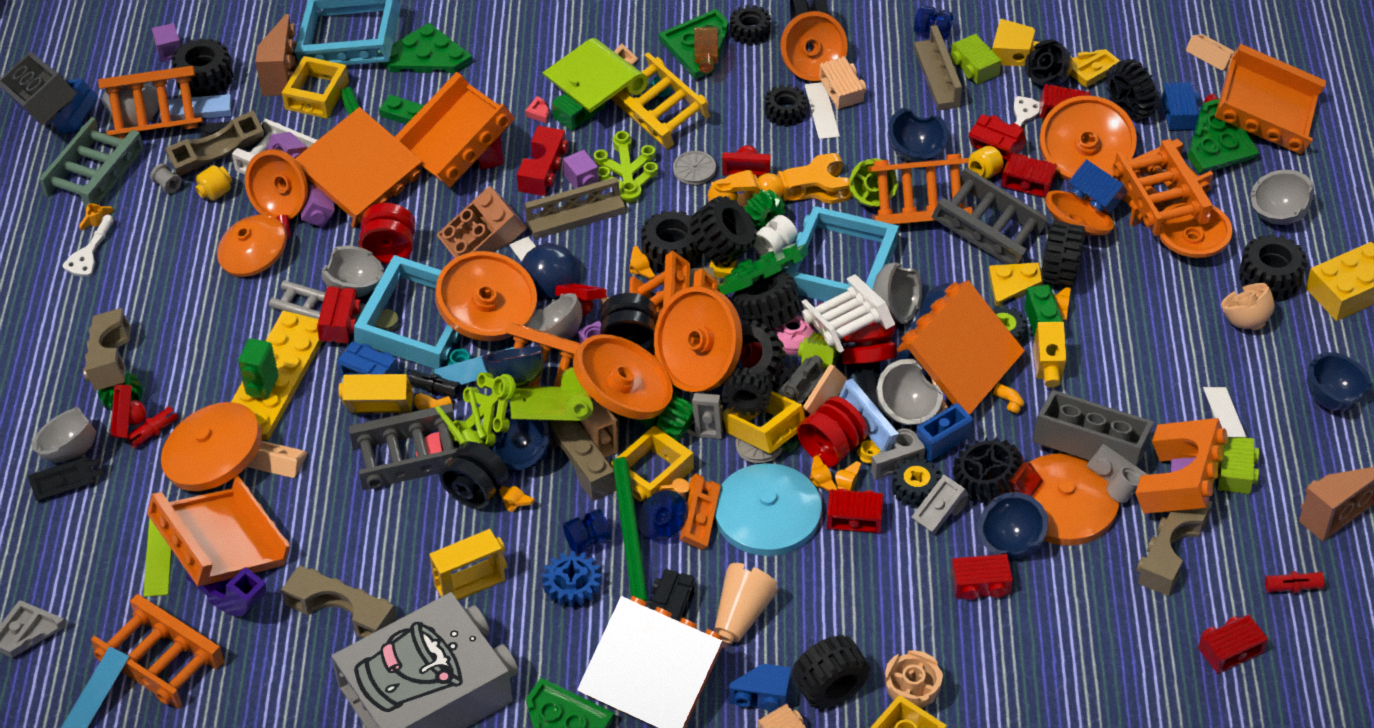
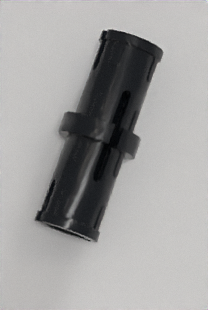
M412 370L408 376L412 386L426 389L430 394L440 393L457 398L461 390L460 382L441 378L439 374L429 375Z

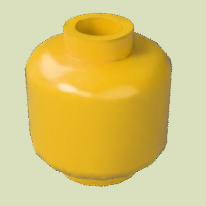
M984 146L973 152L968 158V168L987 180L999 174L1003 169V157L992 146Z
M212 165L196 176L197 186H195V189L202 199L207 197L211 201H216L230 191L232 179L224 167Z

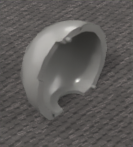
M150 83L143 84L142 93L147 123H149L159 111V102L155 87ZM129 86L120 87L118 95L124 128L137 127L138 121L133 92ZM105 91L102 96V103L112 116L109 93Z
M1283 169L1270 172L1261 177L1253 186L1250 195L1252 206L1261 219L1271 224L1291 225L1302 220L1308 213L1313 199L1314 184L1307 175L1295 170Z
M337 246L331 253L328 266L325 265L322 270V279L327 287L355 289L358 298L370 294L376 288L384 273V268L381 262L373 256V253L364 248Z
M889 263L876 275L873 291L886 302L894 322L909 324L908 322L913 318L916 310L920 309L922 299V285L919 272L915 269L901 268L902 264Z
M562 293L560 299L550 303L542 310L539 308L533 314L527 327L571 340L582 323L581 303L576 294Z
M901 359L889 364L880 374L876 388L878 404L882 412L889 419L902 425H918L933 418L940 409L943 399V392L937 385L927 381L922 373V367L914 359Z
M74 407L54 417L40 429L33 439L32 450L42 459L53 463H66L79 459L92 447L96 437V430L79 407Z

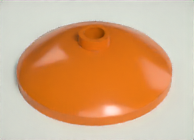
M818 11L805 12L793 18L785 27L780 42L781 56L786 67L795 76L807 81H821L819 79L820 64L830 60L833 61L839 57H846L848 50L847 37L840 23L832 16ZM807 43L812 45L811 51L806 49Z
M277 149L259 152L250 160L245 172V188L253 207L261 215H270L276 219L279 215H289V219L296 217L304 208L308 194L307 180L299 163L288 153Z
M1058 190L1048 192L1045 197L1046 207L1055 221L1084 226L1085 236H1103L1111 233L1114 227L1113 220L1105 211L1099 213L1089 205L1090 201L1084 198L1080 200L1072 193Z
M1185 201L1176 202L1166 207L1163 211L1185 206L1187 203ZM1212 206L1209 223L1200 225L1196 217L1189 214L1162 221L1158 236L1165 246L1180 255L1203 258L1216 255L1228 246L1232 236V225L1224 212Z
M253 215L239 220L225 232L217 248V259L220 266L228 274L237 277L252 276L266 270L283 253L287 242L286 230L278 219L270 215Z

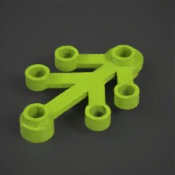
M619 131L613 137V148L619 152L621 165L608 158V153L605 150L594 152V163L601 166L598 168L599 182L614 178L610 175V170L622 176L623 181L618 179L620 197L625 203H634L641 195V187L649 179L658 175V165L654 162H648L655 158V148L651 145L643 146L641 148V155L630 164L629 150L632 148V138L628 132ZM643 167L644 172L633 180L632 176Z
M481 372L477 376L478 387L491 388L493 393L488 396L480 393L476 387H466L463 391V399L465 402L470 403L468 392L470 390L474 392L476 403L481 404L478 407L480 420L483 419L482 428L487 436L482 441L486 447H492L495 444V434L491 431L492 422L495 432L506 433L509 430L510 422L505 415L508 400L513 397L516 391V384L513 377L509 374H502L493 378L491 373ZM498 403L496 417L493 420L495 405ZM473 414L466 421L455 420L453 422L460 433L465 429H473L476 426ZM450 431L451 438L454 441H457V439L453 436V434Z

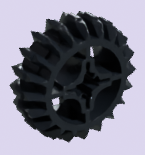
M1135 59L1121 60L1110 67L1106 73L1107 79L1105 82L1108 85L1106 90L1109 92V98L1112 102L1120 106L1130 119H1133L1135 122L1152 116L1158 108L1157 102H1159L1157 94L1159 91L1155 88L1156 83L1153 82L1152 75H1149L1147 72V67L1143 68L1142 63L1137 62Z
M987 437L983 442L975 440V445L966 444V451H959V458L954 459L952 471L955 478L954 481L965 488L971 501L977 498L980 504L985 499L991 503L995 497L1004 493H1013V490H1019L1020 482L1024 481L1026 468L1023 456L1015 444L1010 445L1007 439L1000 442L998 437L993 441H990Z

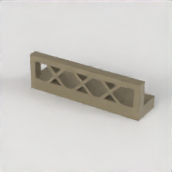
M930 26V39L914 42V52L937 111L960 108L962 85L938 26Z
M617 177L524 203L526 223L534 240L626 213L625 205L619 194V181ZM612 187L613 192L601 194L605 189ZM589 194L586 200H578L581 196ZM567 201L563 206L555 207L559 202ZM544 208L540 213L532 215L533 209Z

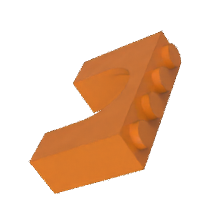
M1219 418L1157 424L1152 443L1160 462L1179 458H1196L1186 467L1174 472L1141 475L1135 494L1143 514L1207 507L1209 497L1213 494L1214 479L1218 477V465L1223 459L1224 444L1228 442L1227 431L1225 428H1222Z

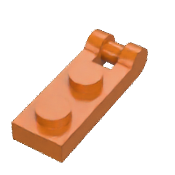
M694 474L689 483L690 493L679 540L703 550L708 547L720 484L714 481H705L703 476Z

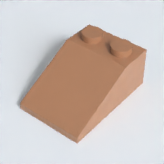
M1374 467L1329 474L1319 481L1314 480L1305 491L1307 494L1305 501L1301 505L1302 512L1299 522L1321 541H1325L1374 505Z

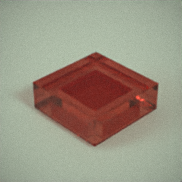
M1023 462L1009 482L1016 492L1033 496L1044 481L1031 463Z

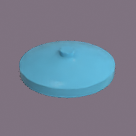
M756 464L734 472L721 484L714 518L722 536L736 548L754 555L776 556L802 547L814 536L821 521L822 504L817 488L799 471L779 464Z

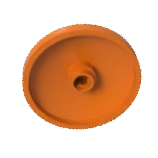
M1097 96L1072 97L1056 105L1044 119L1039 138L1040 151L1044 161L1051 162L1052 164L1056 163V175L1066 181L1071 179L1086 159L1103 171L1113 168L1116 153L1119 151L1123 153L1127 161L1133 159L1137 143L1136 130L1128 114L1112 101Z
M476 251L454 258L442 269L436 284L435 302L441 317L458 333L480 341H499L514 336L506 333L508 323H517L523 326L529 324L535 311L537 292L531 276L519 263L499 253Z
M699 286L682 289L666 302L658 316L654 332L656 359L668 373L674 386L689 392L713 390L729 378L739 361L742 349L741 322L731 301L715 289Z
M594 335L581 343L573 357L574 372L583 389L596 402L616 414L632 419H650L660 415L671 401L673 394L672 383L664 367L651 353L630 340L614 335Z
M222 402L206 406L189 415L171 432L161 453L162 469L168 479L176 487L183 490L204 491L218 487L240 474L253 460L262 440L261 424L248 407L239 403Z
M1058 453L1038 457L1025 465L1024 481L1020 482L1019 490H1013V493L1020 492L1032 496L1042 504L1048 516V532L1044 540L1045 542L1066 546L1085 544L1101 537L1113 525L1117 516L1119 502L1115 501L1108 494L1106 488L1109 482L1086 466L1089 460Z

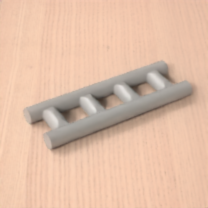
M284 280L281 283V290L286 292L281 300L276 298L270 299L269 307L319 319L320 311L313 310L318 301L323 302L325 292ZM296 294L308 297L303 306L291 303ZM361 303L360 315L364 310L366 304ZM355 314V318H354V319H357V320H358V318L360 317V315H356V314Z

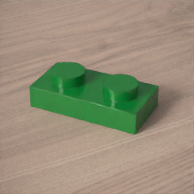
M389 95L379 108V115L407 124L424 105Z

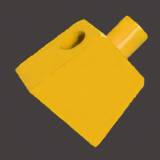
M1000 19L992 50L1001 59V65L1025 66L1027 55H1031L1035 50L1033 47L1039 43L1034 41L1035 29Z
M1038 322L1033 343L1036 378L1044 379L1045 386L1047 387L1059 386L1060 379L1063 378L1066 364L1064 322Z

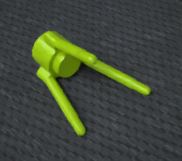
M472 390L468 394L477 431L468 428L460 433L440 406L435 407L460 445L471 441L485 446L482 440L487 436L482 428L476 399Z

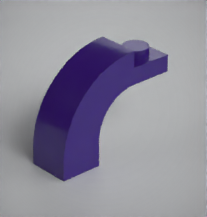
M244 567L234 578L198 586L197 588L206 594L207 601L218 609L230 615L242 616L265 595L266 582L247 567ZM187 573V580L197 587L193 579Z

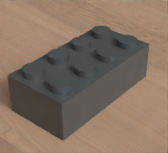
M31 51L0 78V87L16 104L42 126L52 121L56 113L62 107L68 106L77 94L55 70Z
M1052 390L1037 416L1032 442L1090 460L1100 446L1105 444L1138 467L1148 447L1154 421Z

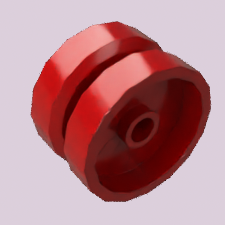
M378 203L372 205L364 211L362 216L358 245L372 252L373 256L383 265H389L394 255L407 259L413 250V237L416 228L415 218L409 210L397 204Z
M873 322L840 339L844 343L855 342L853 345L843 347L844 351L840 352L842 363L867 364L897 357L895 342L879 340L894 335V326L885 329L880 323L876 324Z

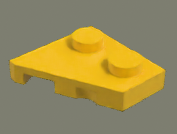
M1106 49L1094 52L1077 53V57L1072 58L1073 68L1070 75L1084 87H1088L1105 78L1109 68L1120 60Z
M1039 263L989 266L988 273L995 306L1002 307L1003 302L1012 297L1015 300L1023 297L1028 287L1042 285Z

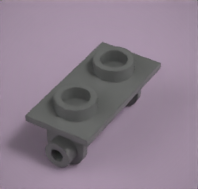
M817 355L806 358L777 393L802 404L826 371L822 368V359Z

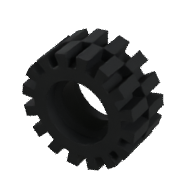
M745 5V9L742 6L738 7V11L734 10L733 14L730 15L731 37L736 42L740 40L742 45L747 42V46H751V43L759 45V41L765 42L771 33V17L767 10L764 11L762 7L757 9V5H753V8Z
M781 84L779 88L774 86L772 91H767V95H765V114L767 119L770 118L772 124L776 121L777 126L784 123V127H788V123L794 126L796 121L801 123L802 118L805 119L807 96L802 89L799 90L797 86L791 88V84H787V87ZM782 104H789V105H792V106L783 107V106H780V105H782Z
M744 367L743 371L737 368L724 383L722 392L723 403H727L726 407L729 409L734 407L733 412L735 413L742 411L741 415H746L747 412L750 413V416L755 415V412L760 414L769 405L772 383H770L769 377L764 378L765 374L763 372L757 374V369L753 368L752 372H750L748 367ZM741 390H747V391H750V392H752V393H746V392H743V391H741Z

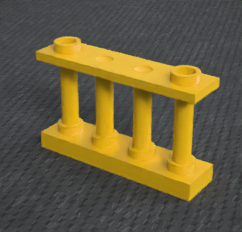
M647 52L645 58L648 67L642 73L647 78L656 74L662 80L639 98H632L630 93L624 88L610 99L668 150L674 145L671 136L673 134L672 131L697 111L706 119L709 118L710 114L707 108L709 104L703 95H697L669 71L659 57L654 58ZM668 86L676 92L653 111H647L644 108L646 103ZM682 99L690 104V106L667 124H662L658 121L661 115Z

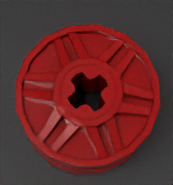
M834 396L827 399L824 404L818 407L816 412L811 413L797 426V435L801 445L812 458L819 455L824 465L834 467L849 454V451H853L868 437V428L860 412L851 403L841 397Z

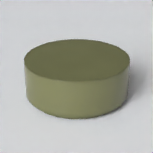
M383 309L374 327L389 332L395 331L399 325L397 313L391 309Z

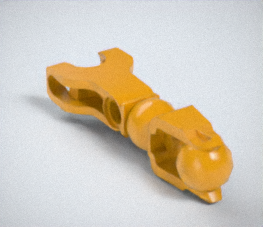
M836 153L817 155L807 166L790 168L783 172L778 171L777 175L766 173L759 176L758 179L750 170L728 175L725 179L712 182V186L707 193L708 202L718 196H727L731 200L737 201L743 207L748 205L746 200L751 199L753 193L758 194L761 189L774 191L783 202L786 200L796 201L815 198L824 203L834 204L847 201L852 198L849 190V178L835 177L841 173L843 161Z

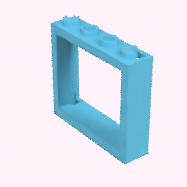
M308 0L295 48L298 62L300 63L304 56L344 65L388 62L401 8L399 0ZM384 11L378 39L312 44L319 16Z
M814 206L811 214L805 217L803 232L798 233L797 247L805 244L808 249L816 228L881 242L882 244L866 281V284L873 290L876 275L892 259L898 243L899 226ZM790 260L789 266L784 267L782 271L792 276L800 296L825 302L846 292L847 288L850 287L849 284L799 273L798 270L803 260L792 264Z
M394 255L354 326V342L361 345L364 343L368 344L373 349L388 352L394 356L433 369L441 368L452 352L451 347L453 343L457 344L461 336L460 333L452 329L448 324L436 347L374 326L401 278L436 289L437 280L442 270Z

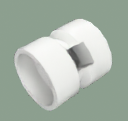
M777 215L766 226L756 232V242L753 247L760 256L770 251H774V254L783 252L782 248L791 245L797 240V229L787 217Z

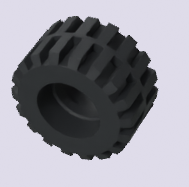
M200 38L196 41H188L189 43L182 44L180 49L174 51L175 55H172L171 58L172 68L194 66L196 76L191 77V81H189L191 97L218 95L221 93V90H226L228 84L232 83L233 69L229 51L225 45H221V42L213 41V39L209 38L207 40ZM176 80L177 87L180 89V84Z
M718 196L694 213L690 220L692 227L690 231L694 236V242L697 243L699 250L715 263L720 262L723 265L732 263L751 249L756 242L755 237L757 234L751 216L742 205L740 206L737 201L731 200L727 196Z
M665 210L661 211L659 215L655 213L651 216L652 219L645 221V225L641 229L642 254L646 255L650 268L653 267V271L657 273L665 271V256L671 251H674L688 261L691 269H694L697 263H700L703 252L699 250L697 243L694 242V236L690 231V228H692L690 220L693 215H687V212L684 211L676 212V210H671V212H666Z
M1054 221L1051 224L1041 271L1043 283L1071 288L1076 284L1086 235L1084 226Z
M1262 235L1258 236V240L1252 239L1243 251L1239 269L1241 285L1244 287L1255 283H1265L1270 288L1273 299H1276V301L1282 300L1283 297L1286 299L1292 297V294H1296L1301 287L1307 265L1306 254L1301 251L1302 247L1295 245L1293 240L1284 239L1285 237L1280 235L1279 237H1274V235L1265 237Z
M777 272L767 278H763L761 275L759 280L753 282V285L735 291L733 295V302L741 323L743 320H748L750 323L757 321L769 329L789 322L802 309V302L792 276L783 272Z
M743 320L741 325L742 348L752 342H759L762 345L760 361L755 366L748 368V371L752 372L753 368L757 369V374L763 372L765 374L764 378L769 377L770 383H774L772 378L774 376L779 378L781 373L778 370L780 367L784 368L785 362L782 361V358L786 357V352L782 349L784 345L778 339V336L764 324L762 325L757 321L750 323L748 320ZM738 361L735 369L740 368V370L743 371V368L740 367Z
M838 635L823 639L811 646L795 662L791 674L810 706L815 707V709H826L839 705L855 695L865 685L866 680L870 676L871 667L851 637Z

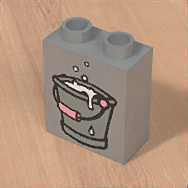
M452 592L331 655L338 687L366 728H467L513 702L510 678L518 674V667L505 645L501 644L492 649L484 638L490 634V631L480 610L475 605L464 610Z

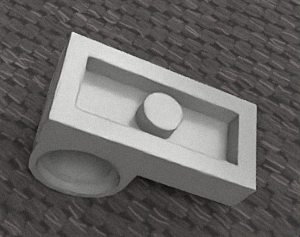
M694 393L692 403L696 437L722 439L725 425L722 412L726 410L725 404H721L720 395Z
M899 429L897 431L899 434L892 450L882 451L872 456L871 473L875 480L893 475L894 469L897 468L900 462L904 464V460L908 458L910 461H913V458H918V461H921L922 458L924 459L925 447L914 431Z
M1105 444L1100 446L1086 465L1109 482L1106 488L1108 494L1120 503H1126L1136 492L1141 475H1147Z
M943 475L912 515V519L935 535L950 514L958 515L964 509L969 495L965 488L946 475Z

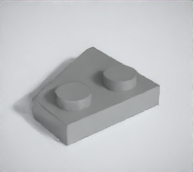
M19 600L0 624V653L11 658L17 656L64 628L66 625L64 618Z

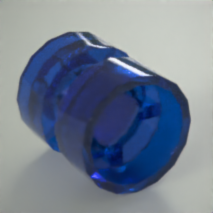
M922 4L917 11L913 30L915 33L927 36L930 33V26L937 25L943 41H945L953 25L954 13L942 9L937 12L935 7Z
M598 508L585 513L583 519L575 517L563 522L566 540L571 550L575 552V555L590 550L592 544L598 547L612 540L611 530L606 517Z

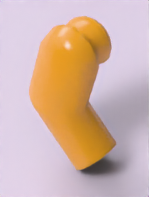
M997 383L993 395L1009 401L1007 405L1008 411L1015 414L1020 413L1021 407H1024V400L1020 394L1012 388Z
M419 393L414 397V405L419 410L452 404L449 396L436 400L426 394Z

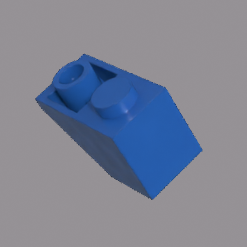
M770 664L759 665L730 683L729 704H735L739 707L763 708L771 712L787 704L791 684V667Z

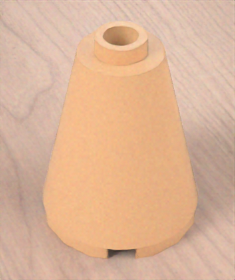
M732 563L726 570L714 628L716 633L722 635L721 641L727 644L739 642L779 590V587L776 588L777 582L771 576L753 567L752 571L743 569L745 564Z

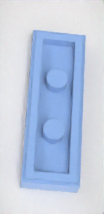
M230 94L191 97L195 118L231 116L232 100ZM182 98L168 99L171 121L185 120Z
M853 379L845 381L839 397L847 400L860 412L866 422L868 436L880 451L891 450L899 433Z

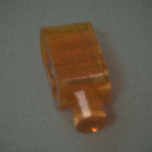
M694 27L695 63H699V69L703 73L711 72L713 70V63H718L717 27Z

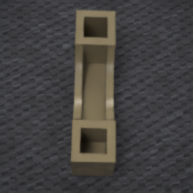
M253 110L232 119L228 125L212 135L195 140L187 138L166 147L167 158L175 174L182 176L232 154L237 148L242 150L260 142L264 138V130Z
M119 308L93 316L92 325L89 327L90 339L87 340L88 353L85 354L86 367L83 368V373L88 383L91 382L95 391L125 382L126 367L117 348L130 341L131 327L123 309Z
M549 420L553 436L552 447L556 448L559 446L564 450L575 469L579 484L592 502L616 491L614 470L578 421Z
M1208 500L1206 508L1168 511L1169 516L1167 518L1162 517L1157 529L1158 537L1151 538L1147 547V552H1149L1147 558L1142 556L1136 569L1140 573L1138 584L1166 596L1170 595L1179 578L1183 562L1175 554L1171 544L1181 538L1200 536L1209 519L1212 501Z
M299 565L281 589L285 606L306 615H310L314 611L325 607L345 609L353 616L352 622L355 636L362 639L396 621L394 605L388 600L373 597L360 588L354 589L345 585L341 580L328 578L312 568L307 569Z

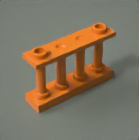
M194 66L98 79L99 89H105L106 93H109L115 129L107 131V136L111 135L123 139L131 130L142 132L183 125L185 130L199 128L198 123L204 122L202 117L195 118L189 86L191 77L196 76ZM176 79L177 83L180 84L185 120L171 121L165 86L167 85V80ZM153 82V86H156L162 123L148 125L142 88H144L143 84ZM129 86L133 92L138 121L137 127L124 128L118 95L120 87Z
M1179 139L1173 140V144L1182 156L1184 144ZM1160 147L1151 150L1143 155H1140L1134 159H1131L1128 162L1157 155V153L1160 151ZM1158 164L1134 170V173L1138 178L1166 171L1163 166ZM1189 167L1206 194L1211 189L1213 173L1209 171L1198 176ZM1113 168L1105 171L1121 182L1119 177L1115 176ZM1171 181L1163 182L1170 190L1177 188ZM1151 185L1144 187L1148 195L1158 193ZM1127 192L1123 200L1132 209L1129 224L1133 227L1141 222L1143 223L1144 220ZM1179 197L1155 203L1154 205L1161 212L1169 205L1185 200Z
M1171 139L1161 141L1160 151L1154 156L1128 162L1121 151L1116 153L1113 172L1126 187L1130 197L1143 216L1146 227L1151 229L1154 236L1160 234L1162 221L1189 214L1195 216L1200 225L1209 223L1213 205ZM1158 164L1166 170V172L1138 178L1134 173V170ZM1166 181L1173 182L1177 187L1148 195L1144 189L1146 186ZM1179 197L1187 203L1185 206L1161 212L1154 205L1155 203Z
M960 153L948 154L945 160L889 164V160L874 161V166H868V171H877L880 210H878L877 215H872V220L889 224L935 220L931 218L938 204L935 166L950 165L953 199L961 188L959 164L969 163L968 158H961ZM925 167L928 205L926 210L917 211L913 200L911 168ZM901 169L904 208L899 213H893L892 209H890L887 170ZM962 202L959 207L972 214V207H965V202Z
M671 251L665 256V271L645 284L632 276L630 278L629 293L646 296L654 302L655 307L663 302L664 307L666 302L675 293L689 287L690 263L674 251ZM664 283V290L651 297V291ZM661 310L657 312V319Z
M508 323L506 333L514 335V348L524 347L525 344H528L529 340L537 342V344L542 346L544 365L548 351H551L552 347L561 350L560 355L562 357L553 387H561L562 374L565 370L569 369L571 360L581 343L517 323ZM541 375L533 382L528 383V386H539Z
M136 594L130 600L133 617L107 643L94 635L91 638L94 648L93 654L101 661L109 646L117 649L140 625L147 624L153 628V631L128 655L129 658L121 672L153 692L163 704L168 705L170 703L179 709L182 703L178 689L202 665L209 664L217 670L224 663L221 648L141 595ZM167 637L174 642L148 670L137 664L161 638L165 639ZM182 651H188L195 656L169 683L157 677Z

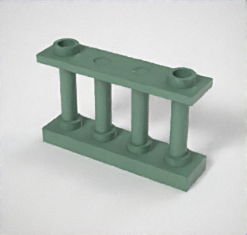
M91 117L39 178L44 196L49 197L54 189L58 187L81 195L85 209L91 203L99 205L144 150L140 132L131 130L123 139L111 135L107 136V134L99 132L96 118ZM95 141H99L117 148L109 155L90 147ZM82 156L104 164L95 170L76 163ZM69 172L91 178L84 186L64 180Z

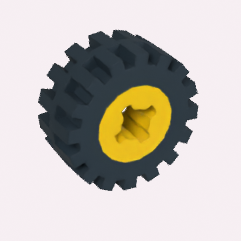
M908 458L904 460V464L900 462L897 468L894 469L892 479L893 495H896L895 499L897 501L902 500V505L904 506L910 504V508H915V505L920 506L941 479L939 469L937 467L934 468L932 462L928 464L927 460L923 458L921 461H918V458H913V461H910Z

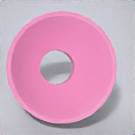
M797 315L789 322L771 330L782 341L784 345L782 349L786 354L798 355L800 342H803L804 337L808 338L815 331V328L812 324L808 325L804 317ZM794 322L799 324L800 327L796 330H790L786 325Z

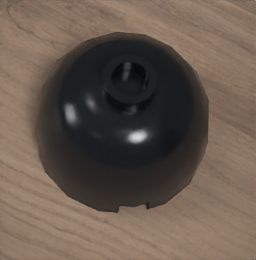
M1053 39L1037 43L1033 47L1035 50L1032 54H1028L1026 57L1025 71L1027 76L1034 83L1043 87L1046 84L1049 86L1063 84L1069 78L1073 68L1070 52L1063 44Z

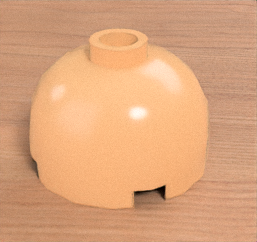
M1265 283L1244 286V292L1237 295L1234 291L1223 299L1221 306L1231 324L1238 328L1258 330L1265 326V322L1270 319L1275 306L1272 292Z
M912 650L908 651L905 655L899 656L897 654L887 664L885 684L887 693L893 701L898 695H901L922 709L933 703L940 693L943 679L942 670L938 667V662L935 658L927 653Z

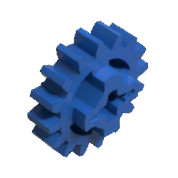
M571 551L568 557L564 553H560L559 560L552 557L551 566H544L545 573L542 574L544 593H549L551 601L558 598V605L560 606L564 602H568L569 607H573L574 602H578L583 606L585 598L592 601L594 600L593 593L600 592V584H602L600 566L595 565L593 557L586 560L585 553H582L579 557L575 556L574 551Z

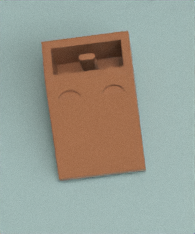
M285 14L257 46L255 63L262 96H282V91L294 73L293 70L297 68L295 56L297 41H294L293 38L295 37V24H291L289 14Z
M488 186L436 235L453 257L456 258L470 252H493L516 239L527 226L505 199L491 186Z

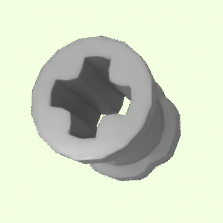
M158 164L151 171V180L156 184H160L167 194L175 193L180 188L182 178L178 174L170 172V168L166 164Z

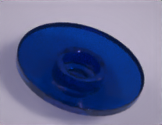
M671 490L659 491L649 497L642 504L638 513V526L643 535L654 541L667 540L676 535L687 520L688 506L685 499L679 493Z

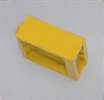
M304 56L282 91L285 110L328 119L341 97V89L346 88L349 83L347 65ZM308 76L331 81L324 94L301 90Z
M407 374L343 375V383H339V398L342 399L343 405H346L350 413L412 412L413 387Z
M773 391L771 392L769 405L763 411L775 417L761 428L749 422L759 415L757 412L753 416H750L749 412L746 415H741L742 411L733 412L734 407L727 408L722 412L728 434L769 454L797 434V426L805 419L802 404Z
M655 425L617 457H625L629 468H631L645 454L652 450L671 464L651 483L629 469L634 498L640 502L643 501L650 507L665 495L660 492L661 485H672L673 480L677 478L683 479L694 469L693 452Z
M491 529L429 554L434 586L440 597L452 592L458 601L506 581L504 569H507V563L502 554L505 552V547L501 538H495ZM483 558H488V560L480 562L476 565H473L451 575V572L454 570L467 566Z

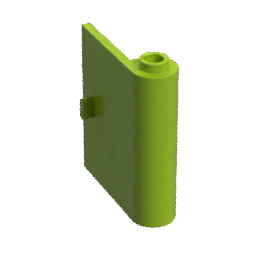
M596 38L587 40L542 72L544 77L590 113L624 88L632 95H638L646 89L648 84V78L645 74Z
M573 367L565 370L562 374L561 387L516 386V391L509 400L511 419L582 421L587 419L593 412L592 398L579 383Z

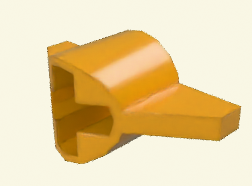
M93 203L86 206V216L79 224L80 230L82 231L91 225L99 226L105 215L114 212L113 208Z
M638 246L633 247L630 259V273L633 275L640 274L650 280L653 279L655 275L650 268L646 255L641 253Z
M1065 287L1058 294H1054L1063 322H1066L1071 291V288Z
M819 455L814 456L809 480L815 487H821L827 491L831 489L837 490L829 468L823 464Z
M856 461L846 469L836 473L835 479L838 489L843 488L853 491L862 465L860 462Z
M677 478L673 480L672 485H661L660 492L666 494L673 502L680 505L690 493L689 483L682 478Z
M502 486L499 490L506 510L509 512H513L518 506L532 505L535 502L534 498L525 495L516 486H511L510 488Z

